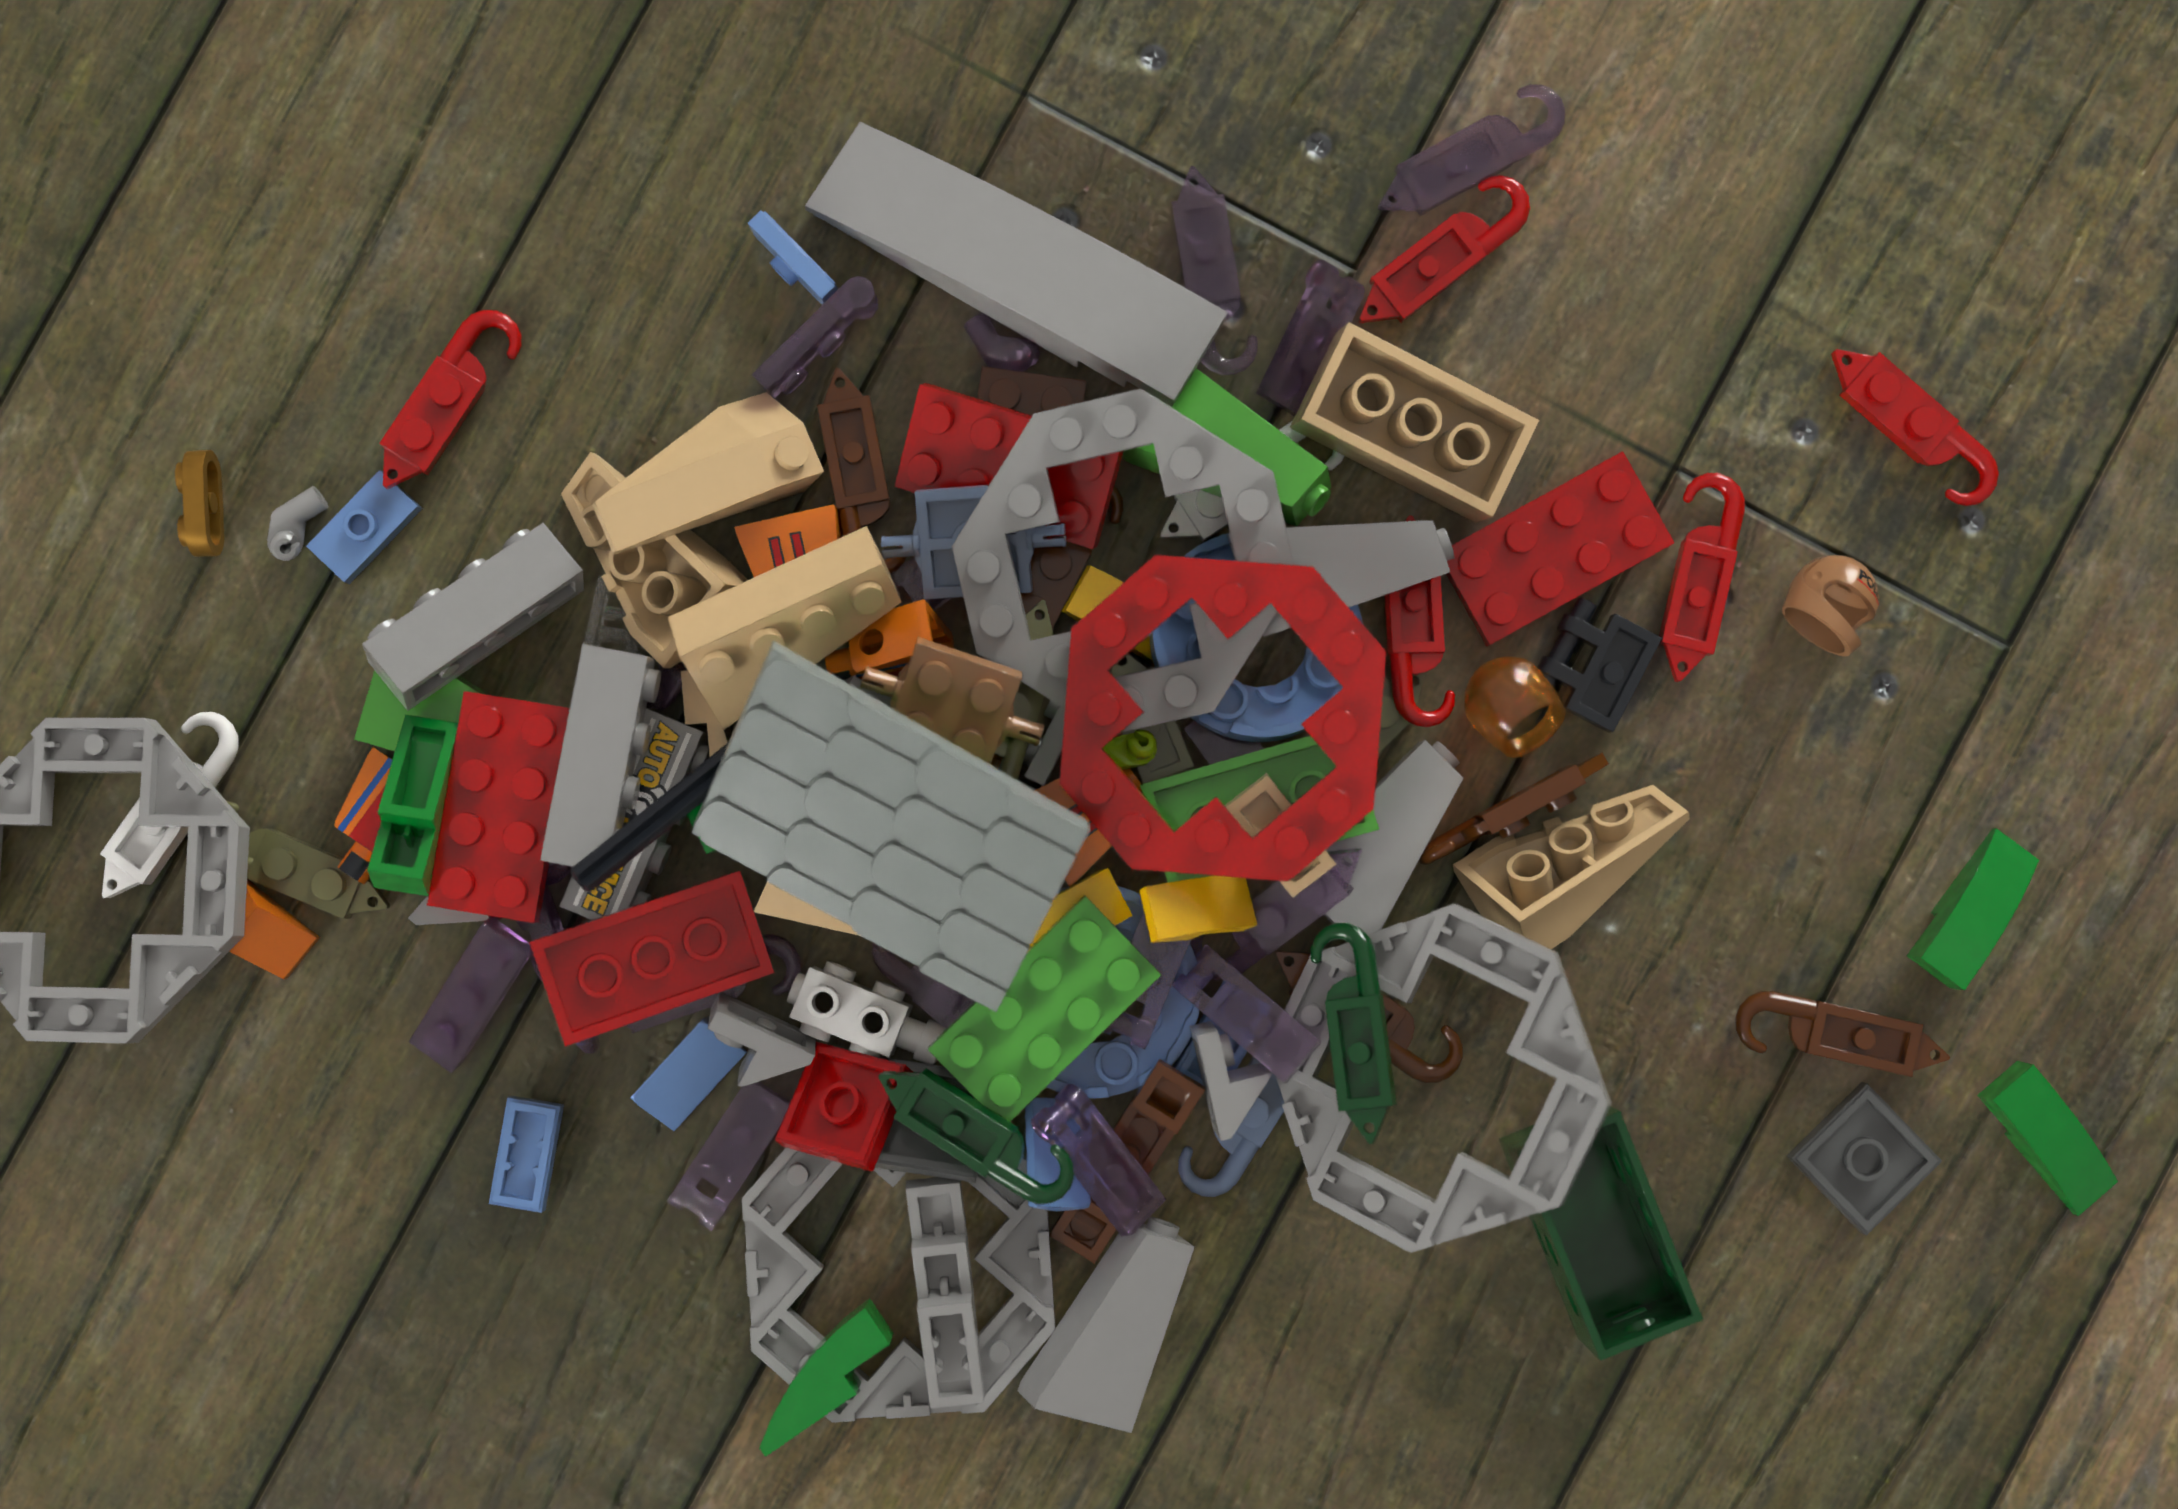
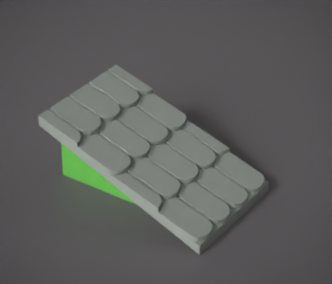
M773 641L694 821L692 833L699 836L701 841L707 846L766 876V881L852 926V929L858 935L919 966L921 973L997 1012L1007 989L1010 987L1029 950L1030 944H1032L1052 905L1053 899L1056 897L1068 874L1077 852H1079L1089 833L1088 821L1060 806L1059 803L1053 802Z

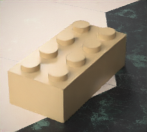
M1348 322L1335 333L1290 428L1477 523L1494 516L1539 420Z

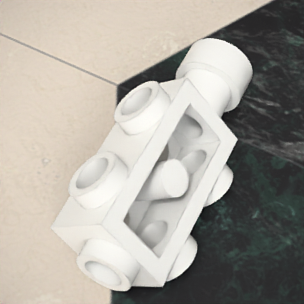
M831 961L826 962L824 969L813 966L809 967L806 975L798 973L787 1002L794 1005L789 1017L802 1022L799 1029L800 1032L825 1042H829L831 1035L851 1042L848 1050L880 1058V1055L886 1057L893 1056L896 1047L914 1053L913 1059L925 1064L935 1065L937 1059L928 1050V1046L948 1026L931 1019L926 1024L909 1017L913 1005L902 1001L906 993L905 991L876 980L873 989L853 981L857 973L856 971ZM820 992H827L833 998V1007L827 1013L819 1011L815 1005V998ZM876 1012L883 1018V1027L879 1032H870L866 1028L864 1021L868 1013Z

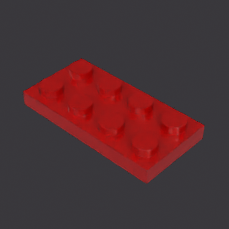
M929 383L919 384L894 487L915 493L916 490L990 485L1032 415ZM1124 451L1048 468L1060 520L1058 523L1049 525L1065 524L1066 529L1064 535H1051L1052 537L1066 536V541L1090 549L1098 546Z
M1622 451L1453 544L1454 559L1447 561L1450 572L1446 573L1487 647L1675 542L1625 453Z
M464 691L427 906L539 923L549 862L540 861L570 708Z
M739 870L529 941L565 1047L774 973Z

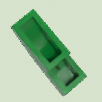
M405 714L378 809L381 823L367 869L374 888L423 896L429 895L458 723Z
M1992 828L1930 912L1935 918L1909 951L1907 957L1947 987L1965 991L1988 958L2018 908L2039 859L1997 828Z
M2016 1061L1977 1095L2006 1128L2007 1132L2004 1134L2074 1215H2081L2118 1182L2092 1138L2034 1064Z
M870 1298L843 1318L829 1332L795 1374L770 1420L759 1447L765 1457L855 1396L861 1385V1380L853 1369L890 1345L894 1333Z

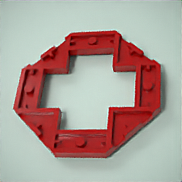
M1155 555L1071 628L1059 785L1131 869L1289 882L1374 810L1386 650L1313 566ZM1191 599L1199 605L1228 640L1271 604L1343 687L1301 723L1302 727L1333 761L1336 767L1253 838L1217 796L1174 831L1104 750V747L1144 713L1142 708L1109 670Z

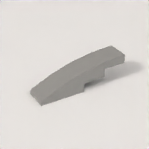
M940 1177L907 1180L905 1190L912 1235L911 1251L918 1297L917 1313L930 1409L984 1403L978 1327L961 1181Z

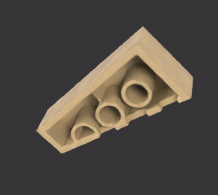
M865 526L671 615L668 619L679 657L723 730L739 720L773 641L813 664H817L902 602L886 563L868 527Z

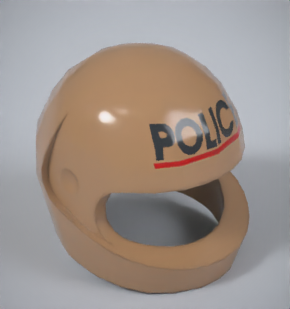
M1843 555L1822 556L1812 560L1797 572L1789 585L1782 613L1787 622L1811 643L1835 655L1849 656L1862 644L1855 630L1860 625L1874 619L1880 600L1878 586L1871 572L1859 561Z

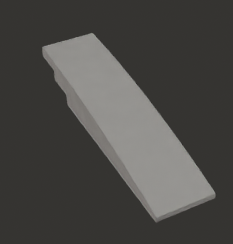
M859 122L805 205V210L1071 365L1078 367L1081 362L1123 387L1129 382L1173 407L1228 314L1227 311L1060 219L937 157L862 122Z

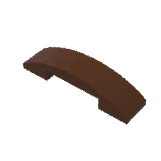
M1159 1059L1129 1102L1089 1166L1090 1206L1085 1209L1062 1211L1049 1236L1095 1264L1122 1222L1125 1211L1174 1134H1178L1206 1087Z

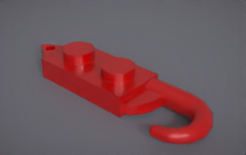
M1504 175L1490 176L1478 184L1480 191L1484 192L1491 188H1500L1510 195L1512 200L1510 212L1491 227L1483 219L1472 213H1454L1371 277L1369 283L1372 288L1358 322L1368 323L1398 319L1400 323L1404 322L1518 233L1527 222L1530 212L1529 195L1523 185L1514 178ZM1373 308L1376 314L1369 315L1367 309Z
M481 310L471 314L461 323L440 357L437 355L379 443L384 449L383 486L385 489H390L420 473L428 476L486 389L487 377L485 369L479 360L469 352L480 334L487 328H500L509 338L507 357L509 359L517 357L521 349L522 335L518 325L510 316L497 310ZM391 472H398V476L395 479L389 478Z
M1839 349L1831 353L1843 388L1839 396L1915 462L1926 466H1937L1952 459L1956 454H1960L1978 471L1979 484L1973 491L1960 493L1953 489H1947L1945 491L1947 499L1955 504L1971 506L1980 504L1991 496L1998 482L1999 471L1997 462L1987 448L1958 424L1959 420L1882 353L1878 352L1870 356ZM1842 357L1848 360V365L1842 363Z
M1705 473L1695 477L1688 484L1683 495L1684 502L1690 503L1697 492L1703 488L1711 487L1721 492L1725 503L1720 526L1708 525L1697 527L1688 532L1680 544L1659 636L1662 638L1659 644L1664 646L1675 682L1682 681L1705 656L1714 654L1738 551H1736L1745 513V497L1740 486L1731 477L1721 473ZM1679 662L1683 663L1685 666L1683 672L1678 670Z
M1409 515L1404 522L1415 521L1412 515ZM1441 575L1385 595L1387 650L1391 661L1393 701L1396 710L1404 720L1415 726L1428 728L1445 721L1455 706V693L1452 690H1448L1445 693L1442 705L1434 711L1427 712L1421 710L1416 705L1413 692V675H1420L1434 669L1442 661L1445 652Z

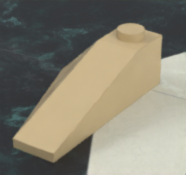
M765 392L718 407L601 496L592 506L613 555L804 492L824 473V470L804 423Z
M590 452L561 495L586 546L594 549L606 573L602 576V579L608 591L615 592L626 614L622 619L629 634L663 668L670 669L682 660L678 654L668 617L748 581V579L723 555L692 530H687L613 555L592 505L626 477L599 455Z
M1654 785L1594 804L1590 814L1563 823L1558 816L1543 821L1542 830L1515 838L1514 835L1504 839L1501 836L1495 837L1454 863V873L1481 916L1549 949H1553L1577 931L1689 820V811Z

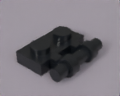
M1578 598L1570 615H1563L1557 627L1560 634L1549 656H1542L1535 669L1539 675L1530 692L1541 699L1549 701L1557 684H1561L1571 689L1562 709L1608 733H1612L1617 727L1662 638L1615 613L1610 615L1603 630H1600L1589 624L1597 606L1586 599ZM1579 642L1593 647L1581 673L1567 666Z

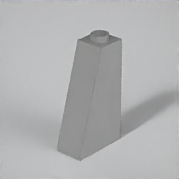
M1433 520L1286 528L1294 565L1313 566L1348 608L1449 573L1450 569L1447 561L1454 559L1453 548L1445 528L1436 530ZM1229 533L1227 538L1236 561L1231 534ZM1277 612L1262 637L1291 627Z
M1426 740L1418 742L1376 784L1374 813L1379 830L1333 843L1326 850L1336 862V865L1301 891L1332 924L1350 923L1361 928L1366 934L1381 930L1463 780V777L1455 770L1460 762L1439 741H1436L1432 746Z
M1149 1217L1147 1224L1129 1219L1126 1221L1020 1382L1018 1392L1034 1409L1132 1433L1194 1250L1193 1245L1178 1235L1180 1227L1155 1217Z

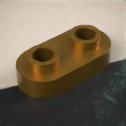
M212 450L187 451L182 462H178L175 468L176 486L178 491L183 494V515H180L177 523L178 538L181 545L188 547L194 557L219 556L224 546L223 490L220 464Z

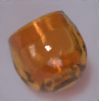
M1505 656L1487 661L1472 674L1465 689L1464 710L1468 720L1489 743L1507 757H1521L1539 748L1555 734L1566 716L1565 707L1555 688L1540 670L1525 658ZM1549 706L1545 716L1532 730L1517 738L1507 739L1511 731L1524 718L1536 710Z

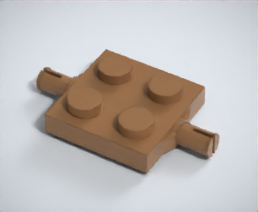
M920 637L917 638L909 662L899 672L898 677L867 666L860 684L861 689L864 688L891 697L890 708L991 765L996 749L1002 744L1006 736L1037 747L1044 729V724L1042 723L1039 724L1014 715L1013 702L1022 680V671Z

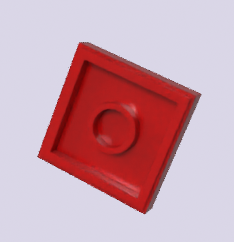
M816 1042L815 1057L811 1064L804 1068L775 1141L786 1148L873 1172L893 1124V1117L897 1112L878 1076L883 1071L912 1073L913 1071L905 1064ZM890 1079L891 1084L897 1086L896 1080Z

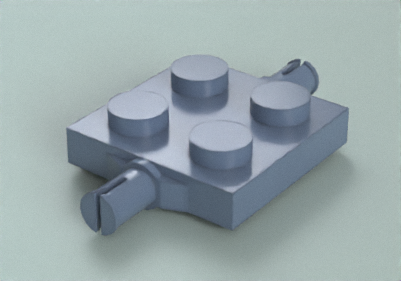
M989 485L916 490L917 520L913 535L881 537V547L903 546L884 548L882 550L883 559L915 556V560L922 572L924 599L963 597L952 545ZM1065 524L1040 526L1007 534L1020 593H1030L1033 590L1031 560L1034 548L1066 547V536L1045 537L1064 535L1066 533Z

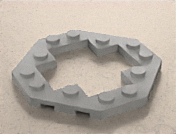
M1143 389L1033 414L952 545L976 653L989 661L1022 671L1021 682L1064 709L1071 631L1031 640L1007 536L1010 533L1060 522L1048 468L1154 444L1165 497L1220 485L1236 561L1294 565L1274 472ZM1197 603L1190 604L1202 658L1115 677L1144 711L1140 717L1122 732L1214 712L1276 615V609L1270 604L1228 640Z
M45 718L30 733L33 739L15 757L8 756L0 764V873L3 826H52L55 773H141L138 825L147 827H188L182 935L132 934L129 988L42 987L46 933L0 932V1002L16 1021L13 1025L26 1041L139 1043L244 937L250 828L156 720L148 718Z
M1451 904L1432 911L1430 914L1367 934L1375 949L1380 990L1406 1003H1412L1434 956L1529 1002L1530 1004L1506 1053L1556 1078L1555 1084L1511 1176L1509 1177L1461 1152L1458 1153L1436 1200L1342 1150L1354 1123L1345 1111L1338 1112L1335 1085L1318 1077V1074L1331 1049L1325 1008L1327 992L1340 980L1356 975L1354 953L1351 945L1345 943L1323 950L1321 962L1318 964H1314L1311 961L1310 955L1265 1050L1270 1070L1276 1076L1285 1103L1282 1106L1295 1146H1299L1309 1176L1306 1179L1314 1201L1410 1253L1560 1207L1564 1204L1612 1103L1557 952L1458 904Z
M785 1148L742 1197L743 1221H745L746 1235L745 1261L747 1293L750 1299L751 1352L790 1385L795 1374L806 1359L825 1338L790 1306L821 1272L824 1265L785 1230L843 1163ZM1023 1155L1018 1169L1027 1174V1158ZM881 1168L874 1169L893 1188L907 1173ZM977 1173L976 1183L969 1182L1008 1216L974 1258L1013 1293L978 1333L984 1403L930 1409L923 1352L904 1337L870 1377L859 1367L853 1369L861 1380L857 1394L825 1417L832 1423L855 1421L857 1418L886 1417V1419L930 1416L931 1413L961 1411V1414L985 1412L1055 1330L1048 1210L1029 1207L1027 1200H1024L989 1176L985 1178Z

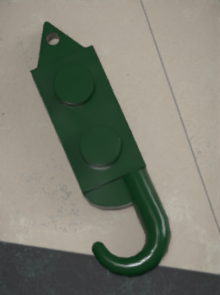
M1334 923L1324 927L1315 936L1311 946V961L1314 964L1320 963L1324 947L1332 940H1345L1353 948L1356 975L1335 983L1327 992L1325 1001L1338 1112L1345 1111L1369 1144H1374L1390 1106L1397 1105L1376 954L1370 937L1361 928L1350 923ZM1368 1123H1372L1374 1125V1131L1372 1133H1369L1366 1130V1125Z
M927 1068L920 1073L883 1071L879 1074L878 1078L897 1111L893 1117L894 1119L983 1177H991L1024 1200L1036 1204L1053 1203L1063 1198L1071 1189L1074 1180L1073 1162L1068 1153L1059 1145H1052L1050 1152L1058 1160L1060 1174L1053 1183L1041 1184L1018 1169L1023 1159L1025 1145L1023 1136L1017 1130V1126ZM890 1079H895L897 1086L892 1085Z

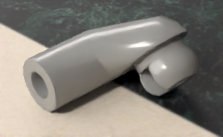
M311 486L272 512L267 545L272 555L277 559L290 561L296 558L303 547L306 522L328 508L325 498L315 486Z

